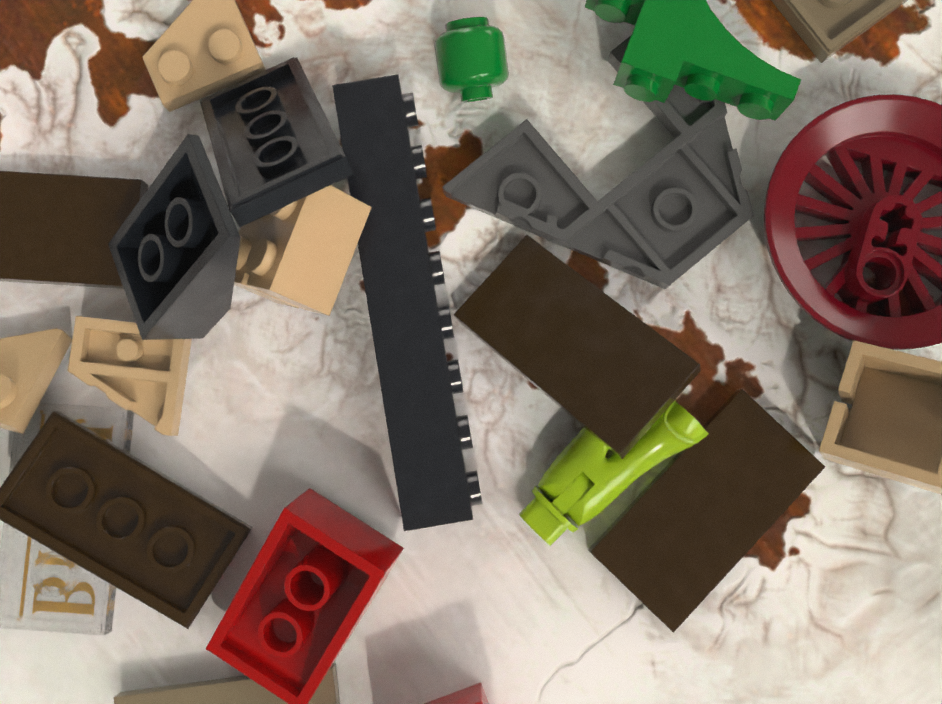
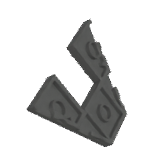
M631 36L609 54L607 61L617 72ZM677 85L673 86L665 103L657 100L644 102L675 139L599 201L593 197L527 119L442 187L444 195L452 200L663 289L669 287L754 216L748 191L743 188L740 174L742 168L737 148H732L725 120L727 114L725 103L716 99L712 101L696 99L688 95L683 87Z

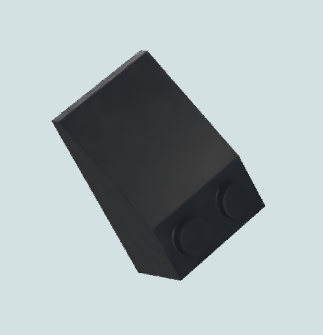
M187 134L108 243L142 340L203 339L231 309L241 237L198 135Z

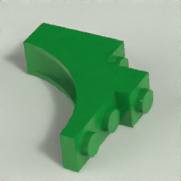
M586 0L585 8L595 11L596 15L601 19L611 23L626 22L635 26L613 85L624 88V92L636 100L643 102L657 100L665 103L673 86L677 85L683 87L688 95L704 101L716 99L735 106L742 115L748 118L776 121L795 99L801 79L780 71L744 47L723 26L712 12L706 0Z

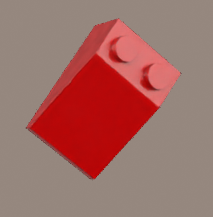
M311 488L307 489L284 507L205 649L286 703L309 704L404 548Z

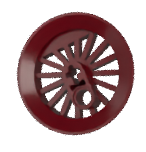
M897 94L866 96L844 102L820 114L808 123L790 141L773 169L764 203V232L772 264L782 284L795 302L812 319L843 338L892 350H910L942 343V295L936 301H933L918 273L942 291V265L927 254L930 253L942 257V238L923 233L941 231L942 216L922 218L921 213L942 203V191L916 204L913 201L927 183L942 188L941 104L914 96ZM826 155L842 185L815 163ZM854 161L861 163L862 175ZM883 170L887 171L885 179L883 176ZM904 176L912 178V180L900 193ZM803 181L832 204L798 194ZM795 212L828 221L835 225L795 228ZM848 238L805 261L797 242ZM844 253L841 266L822 287L813 277L810 270ZM864 266L871 269L875 274L877 280L875 289L869 287L864 281ZM900 290H903L916 314L902 317L899 299ZM837 293L843 301L849 304V306L834 297L835 294ZM879 301L880 316L866 313L869 304Z

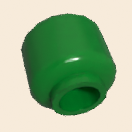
M487 17L463 18L446 23V32L442 33L434 44L441 87L448 92L460 93L461 102L463 103L493 98L492 88L506 82L509 76L503 32L498 27L489 25Z

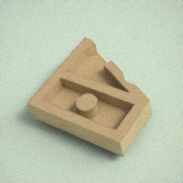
M192 0L142 57L162 105L169 112L266 70L236 0Z
M76 316L68 372L87 385L95 386L106 393L108 399L123 409L133 411L154 425V429L162 435L178 436L192 339L142 340L137 324L134 322Z
M54 328L0 339V428L24 434L72 343V339L63 330Z

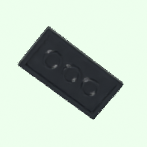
M293 57L208 96L200 102L228 207L239 227L354 174L298 58Z

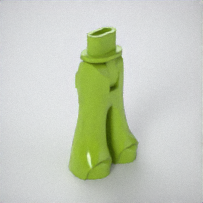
M676 401L668 407L623 459L615 453L610 458H606L605 455L609 448L583 427L551 463L539 484L531 490L535 498L519 515L551 546L567 529L574 533L578 530L577 525L581 526L601 513L641 475L663 460L697 444L709 433Z

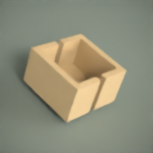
M330 185L240 227L239 234L241 239L234 285L278 304L330 316L372 207Z
M853 340L838 388L842 402L852 404V408L849 413L847 404L834 401L819 448L820 454L825 460L942 495V362Z

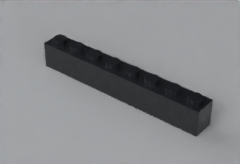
M398 74L332 85L342 149L354 173L347 177L350 196L372 207L358 241V249L403 529L405 532L473 520L472 506L483 503L477 470L466 472L463 450L473 448L468 415H456L453 394L463 393L464 391L458 360L447 361L444 339L454 338L449 305L438 307L435 285L445 284L440 251L429 253L426 232L435 231L436 226L431 197L420 199L417 179L427 178L422 145L411 146L408 127L418 126L413 92L402 94Z

